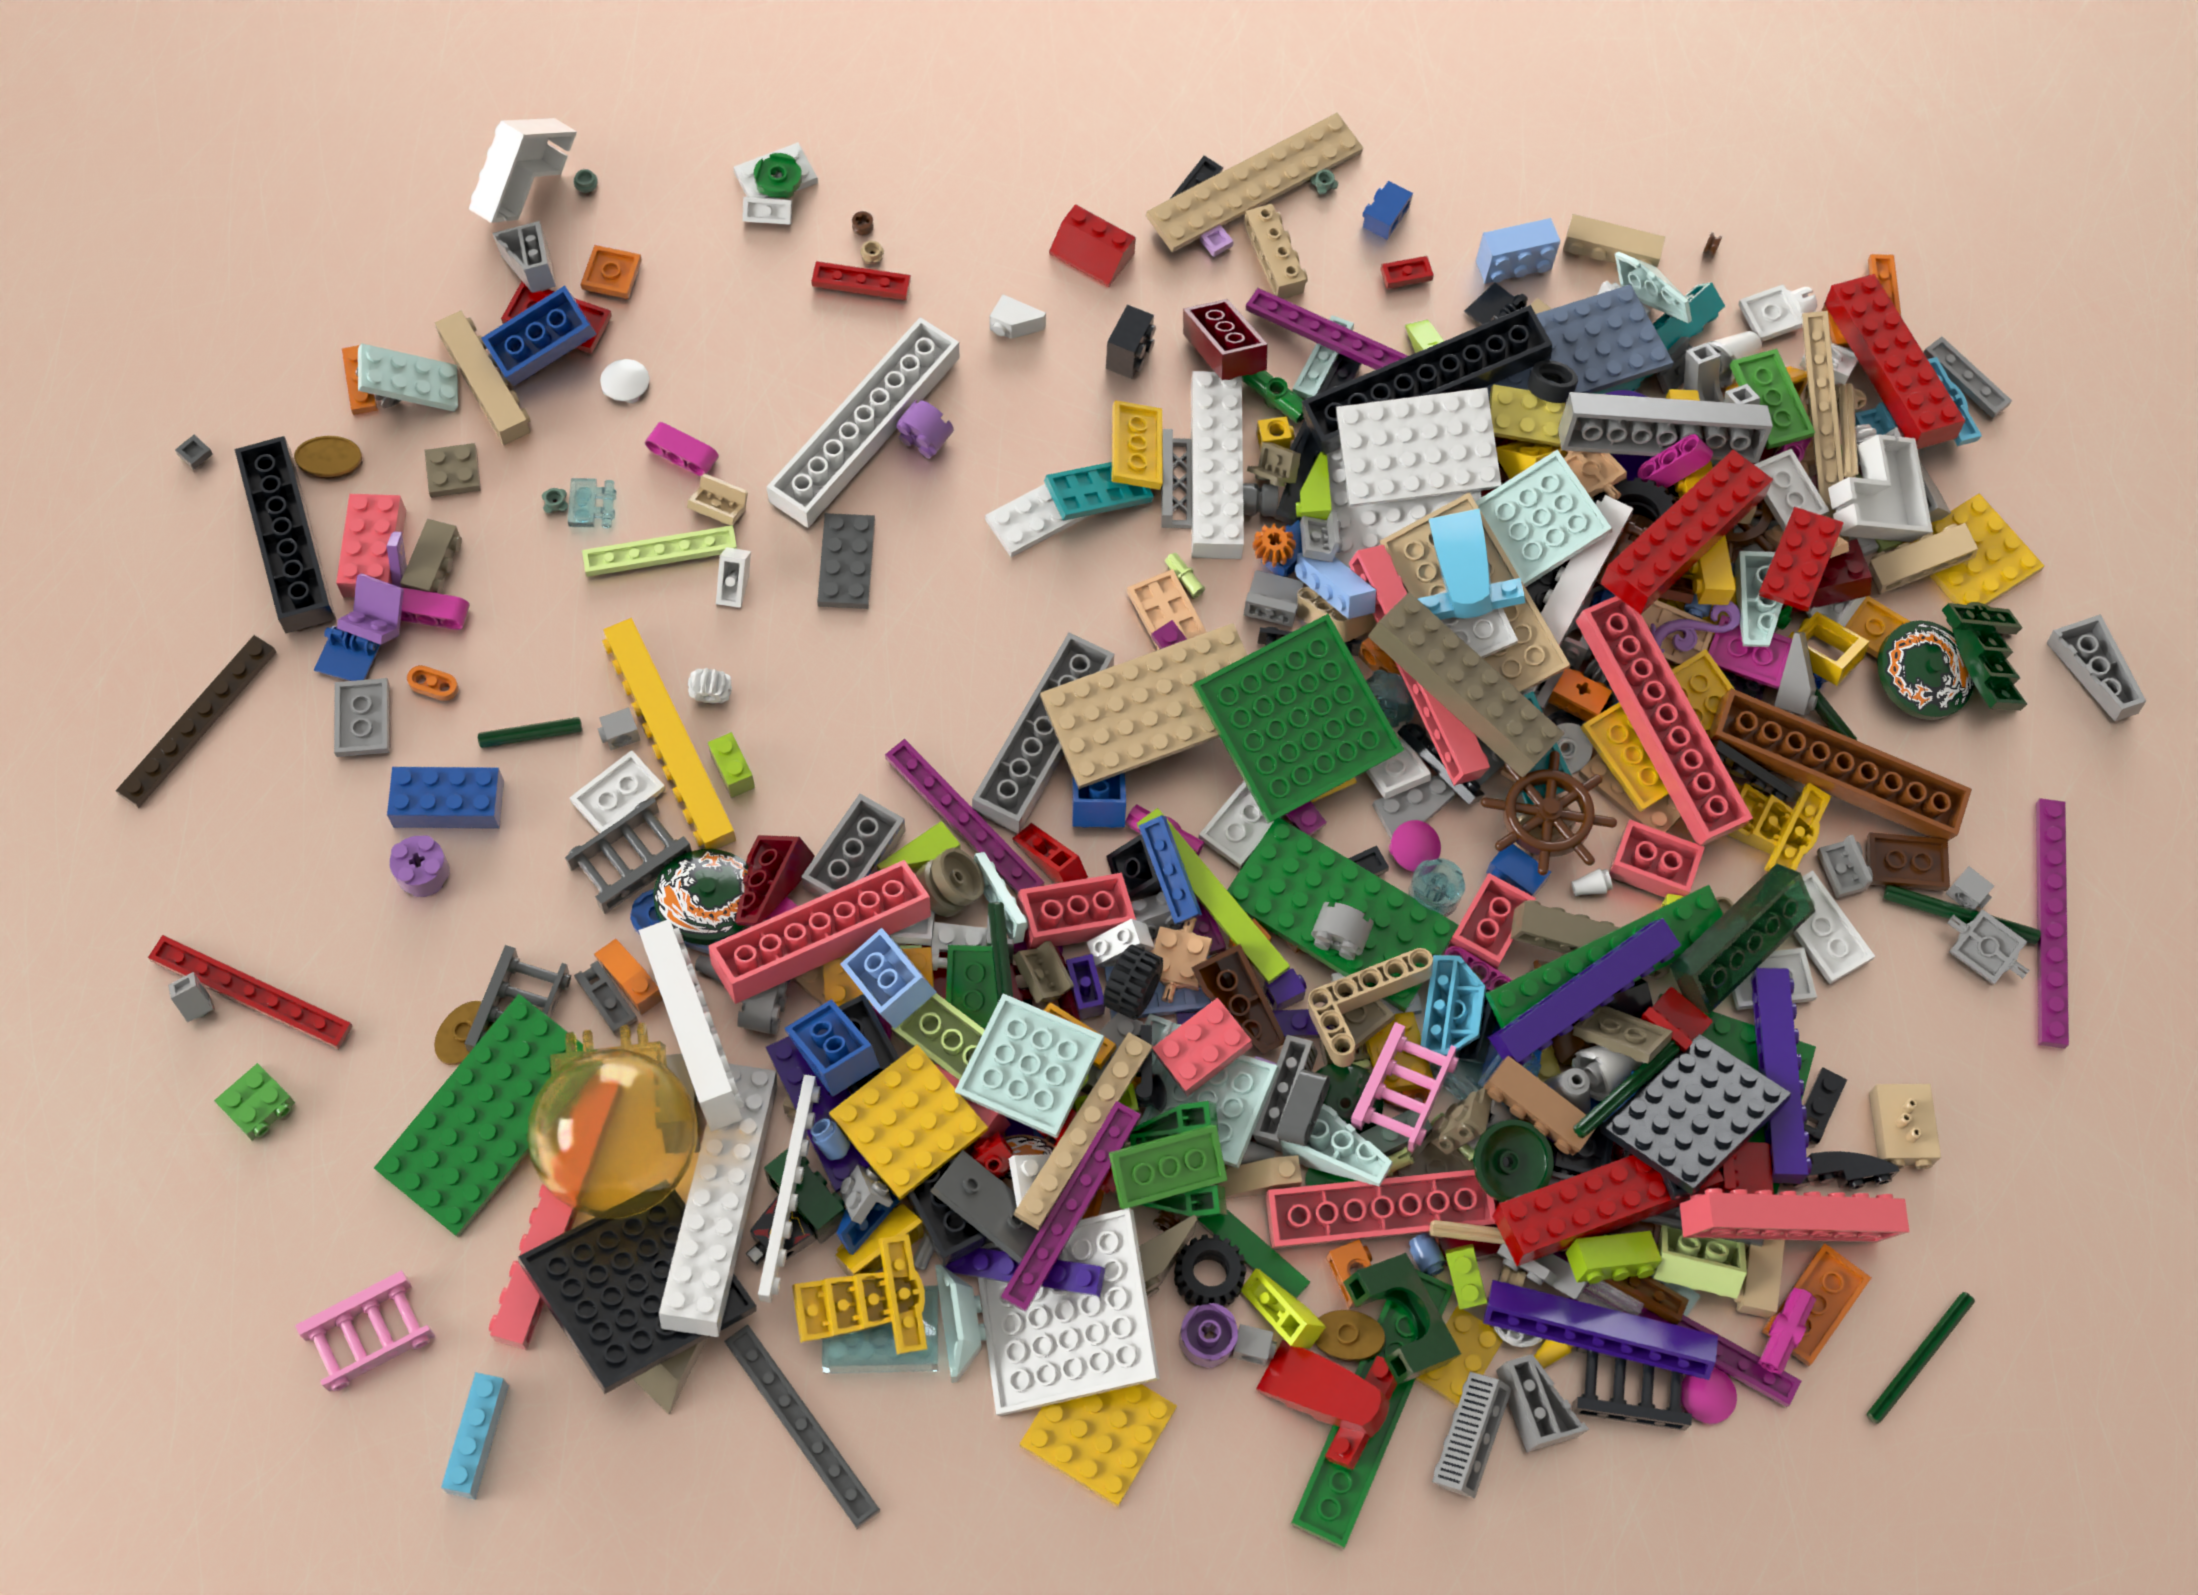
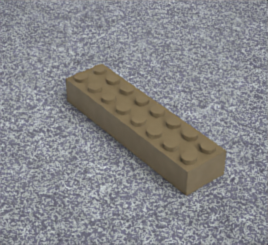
M1410 592L1377 623L1368 635L1374 643L1521 777H1524L1565 734Z

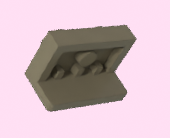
M1262 442L1259 465L1248 466L1247 471L1255 474L1256 479L1270 480V484L1275 486H1285V483H1296L1301 454L1271 442Z
M1045 941L1036 949L1019 951L1013 956L1018 971L1022 974L1036 1003L1058 1000L1074 987L1051 941Z

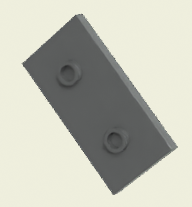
M964 1150L960 1152L930 1190L936 1197L1018 1263L1022 1261L1041 1229L1040 1227L1038 1230L1014 1216V1212L1017 1209L1014 1191Z

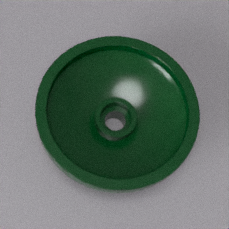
M1334 1063L1328 1064L1316 1071V1073L1330 1076L1329 1090L1323 1104L1334 1109L1344 1122L1351 1125V1117L1371 1074L1356 1064H1351L1347 1067H1339ZM1343 1098H1347L1350 1102L1349 1107L1346 1109L1340 1105V1101ZM1383 1098L1381 1100L1376 1099L1372 1106L1375 1108V1112L1380 1114L1383 1113ZM1370 1122V1124L1365 1123L1362 1130L1356 1129V1132L1360 1134L1377 1126V1124Z
M1503 1120L1490 1126L1479 1138L1474 1151L1473 1166L1477 1181L1482 1189L1490 1197L1502 1203L1548 1186L1553 1173L1554 1160L1547 1138L1534 1125L1522 1120ZM1505 1157H1507L1509 1161L1506 1167L1503 1165V1159Z

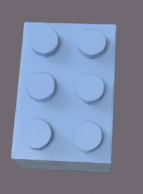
M1548 218L1484 232L1476 258V263L1484 283H1498L1504 279L1521 278L1527 274L1543 273L1552 269L1560 244V238L1552 219Z
M883 928L878 930L841 963V966L879 1014L894 1029L937 993Z

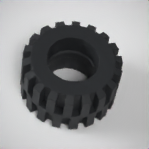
M1134 944L1127 947L1117 960L1106 984L1103 996L1104 1006L1136 1020L1145 1011L1156 991L1163 971V958Z
M1208 1234L1201 1235L1199 1240L1196 1237L1191 1239L1190 1244H1185L1175 1265L1174 1282L1178 1286L1177 1292L1180 1296L1183 1295L1185 1297L1184 1301L1188 1305L1191 1302L1195 1304V1307L1215 1303L1225 1307L1226 1304L1231 1305L1236 1296H1239L1246 1275L1245 1258L1243 1254L1239 1255L1240 1249L1237 1245L1233 1247L1230 1245L1231 1240L1228 1238L1222 1241L1219 1240L1220 1235L1214 1234L1213 1238H1208ZM1203 1260L1216 1261L1225 1269L1226 1279L1223 1283L1216 1286L1204 1285L1195 1277L1193 1272L1194 1266Z

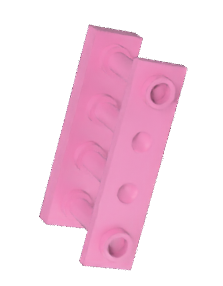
M1395 1022L1351 1117V1125L1361 1131L1365 1123L1370 1124V1122H1373L1410 1138L1408 1141V1151L1413 1152L1416 1144L1421 1146L1427 1130L1423 1128L1448 1072L1454 1073L1459 1058L1455 1057L1457 1048L1451 1045L1447 1056H1444L1408 1041V1037L1404 1036L1405 1026ZM1397 1051L1401 1053L1406 1051L1442 1066L1436 1080L1398 1065L1397 1061L1394 1060ZM1393 1074L1430 1089L1431 1092L1426 1103L1424 1104L1386 1088V1084H1383L1386 1076H1392ZM1383 1098L1419 1113L1420 1116L1415 1128L1375 1112V1108L1372 1107L1375 1100Z
M402 1270L295 1325L299 1335L305 1341L315 1342L330 1375L320 1380L322 1386L328 1391H339L350 1384V1380L411 1348L419 1349L430 1342L429 1339L435 1336L428 1325L420 1328L405 1296L406 1290L412 1286ZM388 1299L395 1301L410 1333L395 1342L378 1309L380 1303ZM363 1312L368 1314L383 1346L382 1349L368 1356L352 1324L353 1317ZM335 1326L341 1327L356 1359L355 1363L341 1370L325 1337L326 1331Z

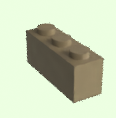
M427 519L400 584L402 588L441 594L444 587V577L452 569L454 553L459 551L462 544V537H460L455 525Z

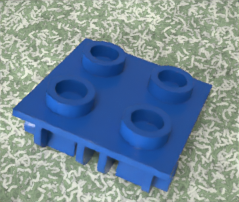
M336 626L327 627L324 636L328 640L314 671L348 681L365 680L380 644L337 629Z

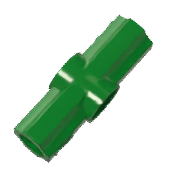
M1266 370L1254 375L1242 376V381L1260 394L1268 407L1279 409L1295 423H1300L1304 419L1302 413L1303 399L1288 388V384L1284 379L1273 377Z

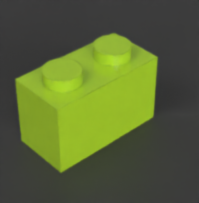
M731 732L709 741L710 755L730 797L733 798L754 789L753 775L733 733Z
M1473 1244L1445 1250L1459 1309L1487 1304Z

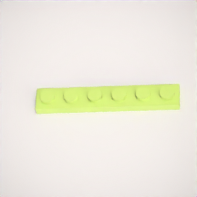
M733 525L586 549L582 550L585 573L589 577L721 555L726 547L737 549Z

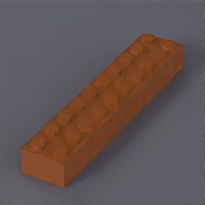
M1732 688L1721 697L1708 734L1710 741L1721 740L1761 767L1804 785L1811 783L1833 797L1931 838L1948 839L1949 841L1958 835L1972 791L1967 786Z

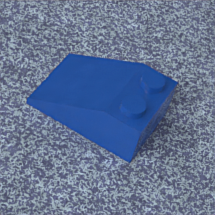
M1125 772L1078 789L1072 774V827H1125Z
M832 999L785 1027V1031L832 1097L880 1067L872 1045Z

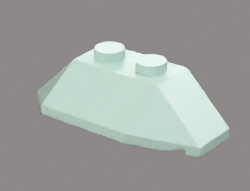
M939 1264L935 1265L951 1382L955 1383L959 1381L981 1351V1341L986 1340L984 1323L978 1324L977 1313L982 1312L980 1295L974 1296L972 1286Z

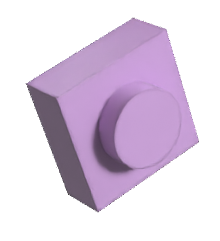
M1221 225L1200 236V242L1213 257L1233 247V240Z

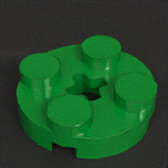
M785 153L769 154L770 157L765 160L763 158L760 159L754 168V180L758 192L774 198H791L802 182L800 165L796 163L792 156ZM778 172L782 173L781 178H774L772 176L777 175Z

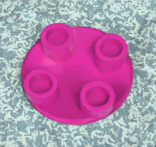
M1410 820L1402 823L1394 831L1391 843L1389 844V851L1401 867L1413 873H1419L1430 869L1436 864L1441 853V842L1437 832L1429 824L1419 820Z
M1713 1368L1709 1380L1691 1375L1685 1376L1682 1381L1681 1405L1688 1413L1692 1414L1694 1419L1714 1425L1724 1421L1733 1413L1737 1403V1392L1734 1383L1727 1374L1717 1368Z

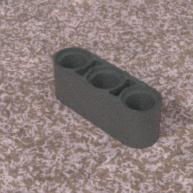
M1305 1069L1300 1071L1278 1127V1140L1304 1147L1308 1144L1329 1090L1330 1076Z

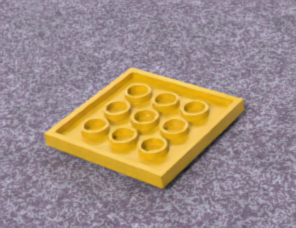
M1980 493L1951 510V514L1931 523L1934 535L1943 532V529L1949 525L1957 524L1958 526L1966 523L1978 547L1975 558L1929 575L1954 604L1967 605L1970 602H1979L1988 605L2040 572L2045 566ZM1917 539V540H1915V541H1913V542H1909V543H1910V544L1915 543V542L1919 541V539Z
M918 1044L829 1112L832 1120L899 1201L988 1131L986 1124L964 1098L954 1092L955 1088Z
M1138 1384L1042 1406L1019 1446L1118 1507L1175 1412L1177 1405L1143 1384Z

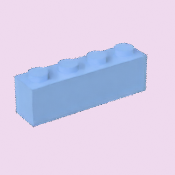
M1303 553L1297 554L1296 576L1347 619L1375 613L1376 589L1340 560L1334 557L1332 562L1303 557Z

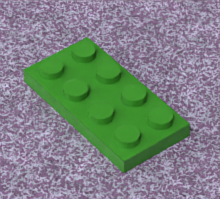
M1777 349L1731 361L1729 366L1738 386L1748 384L1760 397V405H1768L1773 427L1765 445L1767 450L1814 436L1815 430Z
M1216 1125L1201 1127L1109 1152L1121 1209L1131 1208L1228 1181Z

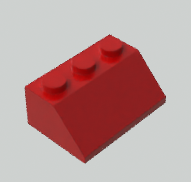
M1075 204L1062 220L1049 254L1110 287L1135 254L1136 237Z

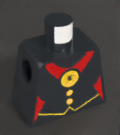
M778 1196L750 1230L756 1244L746 1252V1255L756 1266L766 1258ZM794 1211L790 1212L789 1221L793 1223L790 1239H785L783 1249L787 1250L786 1260L816 1241L815 1232Z

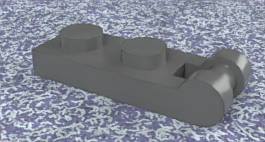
M595 961L590 965L591 968L583 973L582 971L576 973L574 977L614 1035H616L638 1019L600 963ZM595 977L600 979L592 985L589 983Z

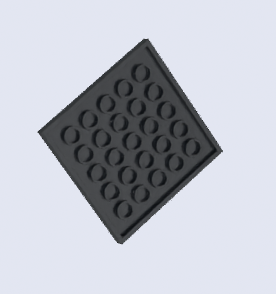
M669 1180L518 1256V1263L604 1394L711 1337L661 1329L659 1311L686 1204ZM733 1274L720 1331L756 1312V1304L735 1274Z

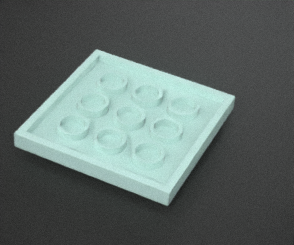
M1558 449L1476 501L1477 506L1525 587L1613 532L1612 527Z
M1002 994L954 1092L960 1094L964 1099L1057 1138L1099 1052L1104 1036Z
M1241 1055L1188 1097L1167 1071L1164 1077L1159 1076L1167 1090V1104L1162 1113L1186 1103L1202 1101L1215 1103L1219 1129L1218 1136L1224 1164L1239 1169L1279 1068L1277 1065ZM1150 1105L1146 1107L1139 1124L1162 1113Z

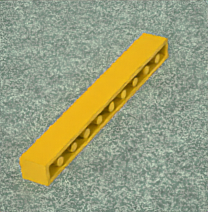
M1669 389L1665 398L1700 401L1698 390ZM1711 460L1705 466L1674 484L1675 491L1679 494V499L1713 468ZM1724 536L1689 569L1690 573H1693V593L1697 594L1698 604L1728 605L1736 590L1726 536Z
M632 617L603 629L606 639L602 640L606 653H612L615 660L611 661L616 674H622L625 679L621 683L626 695H632L635 700L631 704L636 716H642L645 723L641 725L647 739L652 737L655 744L652 745V749L657 760L663 759L665 766L662 767L667 781L673 780L675 785L672 788L673 794L677 802H683L686 808L682 812L688 825L693 823L696 829L692 833L699 847L703 845L705 849H719L735 842L736 837L733 827Z

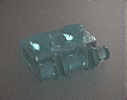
M571 478L568 510L569 527H594L595 518L602 519L603 528L612 527V520L615 519L613 501L616 499L617 492L614 489L615 482L613 480H606L604 487H597L596 478ZM596 499H603V507H596Z

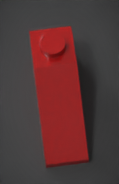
M1030 823L1012 838L1013 842L1055 884L1088 878L1080 857L1033 823Z

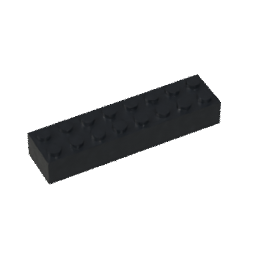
M285 436L234 449L277 617L285 634L336 620L292 451Z

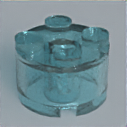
M1384 670L1374 671L1366 682L1391 727H1398L1399 722L1406 721L1405 724L1409 723L1414 716L1415 703L1402 675L1387 673Z
M1437 858V860L1423 861L1413 874L1408 895L1415 898L1423 907L1447 917L1457 909L1464 894L1465 882L1463 873L1454 862L1448 859Z

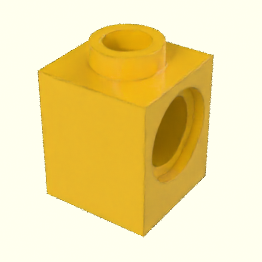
M1287 416L1258 420L1256 436L1260 453L1262 442H1271L1290 449L1291 440L1295 439L1293 426L1288 424Z

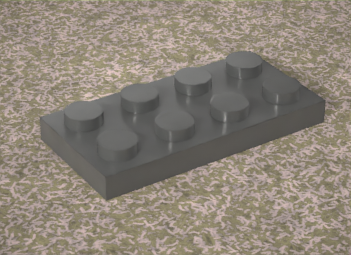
M825 513L817 600L818 607L869 609L875 515Z

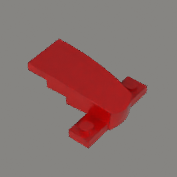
M1282 1339L1256 1390L1262 1395L1284 1402L1289 1408L1312 1415L1315 1420L1340 1427L1325 1457L1333 1463L1353 1470L1369 1438H1372L1385 1422L1389 1410V1399L1397 1386V1382L1383 1357H1376L1364 1380L1335 1362L1305 1348L1290 1346L1287 1341Z

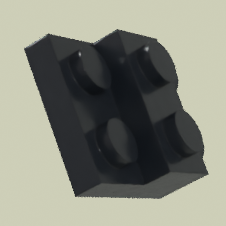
M1604 1122L1596 1127L1581 1150L1574 1155L1563 1153L1555 1146L1556 1142H1552L1553 1171L1576 1176L1611 1163L1614 1142L1600 1133L1601 1125Z

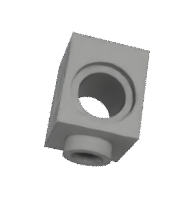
M629 707L599 717L602 727L597 729L602 743L608 742L610 750L640 741L638 729Z
M1968 866L1945 894L1963 907L1975 910L1979 906L1983 909L1992 898L1988 893L1994 885Z
M194 972L168 985L171 1000L187 1022L195 1018H202L213 1009L210 995Z
M1240 1324L1232 1358L1265 1366L1268 1358L1273 1359L1277 1342L1272 1341L1273 1332Z

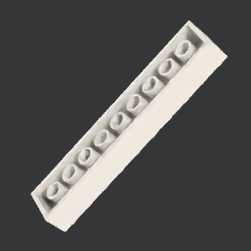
M920 317L767 486L769 502L809 528L897 429L896 423L914 400H917V403L923 400L960 358L959 342Z
M729 1064L744 1108L739 1109L743 1120L712 1132L709 1129L708 1123L706 1124L659 1311L661 1329L719 1337L777 1092V1072L775 1070Z

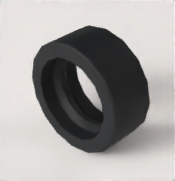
M1543 360L1535 363L1532 367L1527 385L1531 393L1539 399L1551 403H1565L1569 393L1574 392L1576 389L1578 376L1573 369L1565 364Z

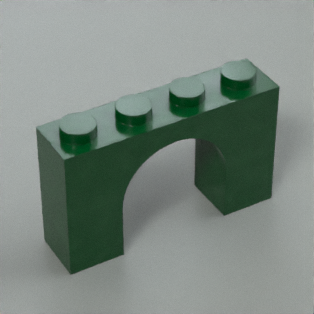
M1406 1253L1357 1270L1343 1282L1356 1308L1379 1299H1387L1399 1304L1410 1316L1415 1331L1414 1341L1399 1347L1384 1359L1398 1385L1446 1366L1461 1355L1455 1340Z

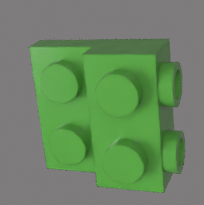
M258 1063L214 1100L251 1141L256 1137L263 1136L269 1130L270 1125L278 1118L285 1117L295 1104L289 1094Z

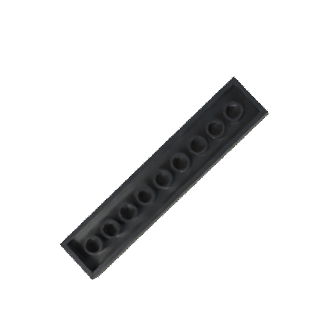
M1528 305L1303 400V417L1322 455H1326L1341 448L1336 407L1481 389L1527 370L1539 361L1550 360L1552 343L1532 306Z
M864 994L838 1007L872 1045L880 1067L849 1086L848 1088L852 1094L899 1059L895 1048ZM954 1158L906 1195L916 1216L922 1221L923 1229L943 1267L992 1242L930 1192L952 1164Z

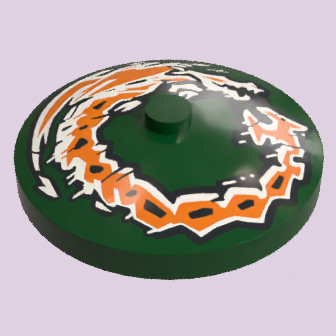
M1911 621L1893 630L1880 647L1877 666L1881 684L1889 698L1904 712L1924 720H1938L1957 712L1969 700L1974 688V682L1959 653L1954 634L1947 628L1930 621Z
M717 849L694 850L672 860L661 871L654 886V908L659 921L663 922L670 919L673 929L679 927L683 941L698 945H711L750 928L751 926L737 925L735 922L739 898L744 894L745 885L742 883L743 877L747 875L749 867L746 861L732 853Z

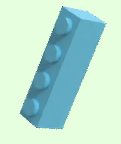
M475 1372L441 1488L447 1494L476 1500L509 1388L504 1378Z

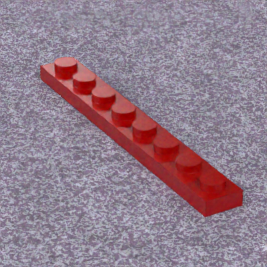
M164 935L161 936L148 956L151 962L183 977L194 972L204 987L338 1050L353 1027L350 1022Z

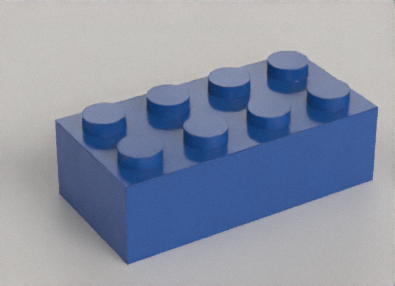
M563 286L481 339L505 378L515 386L597 334L566 286Z
M392 767L387 816L393 828L500 829L504 779L499 768Z

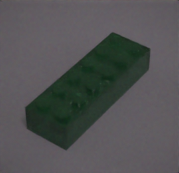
M1780 864L1774 865L1670 965L1682 995L1698 1009L1710 1014L1816 911L1800 872Z

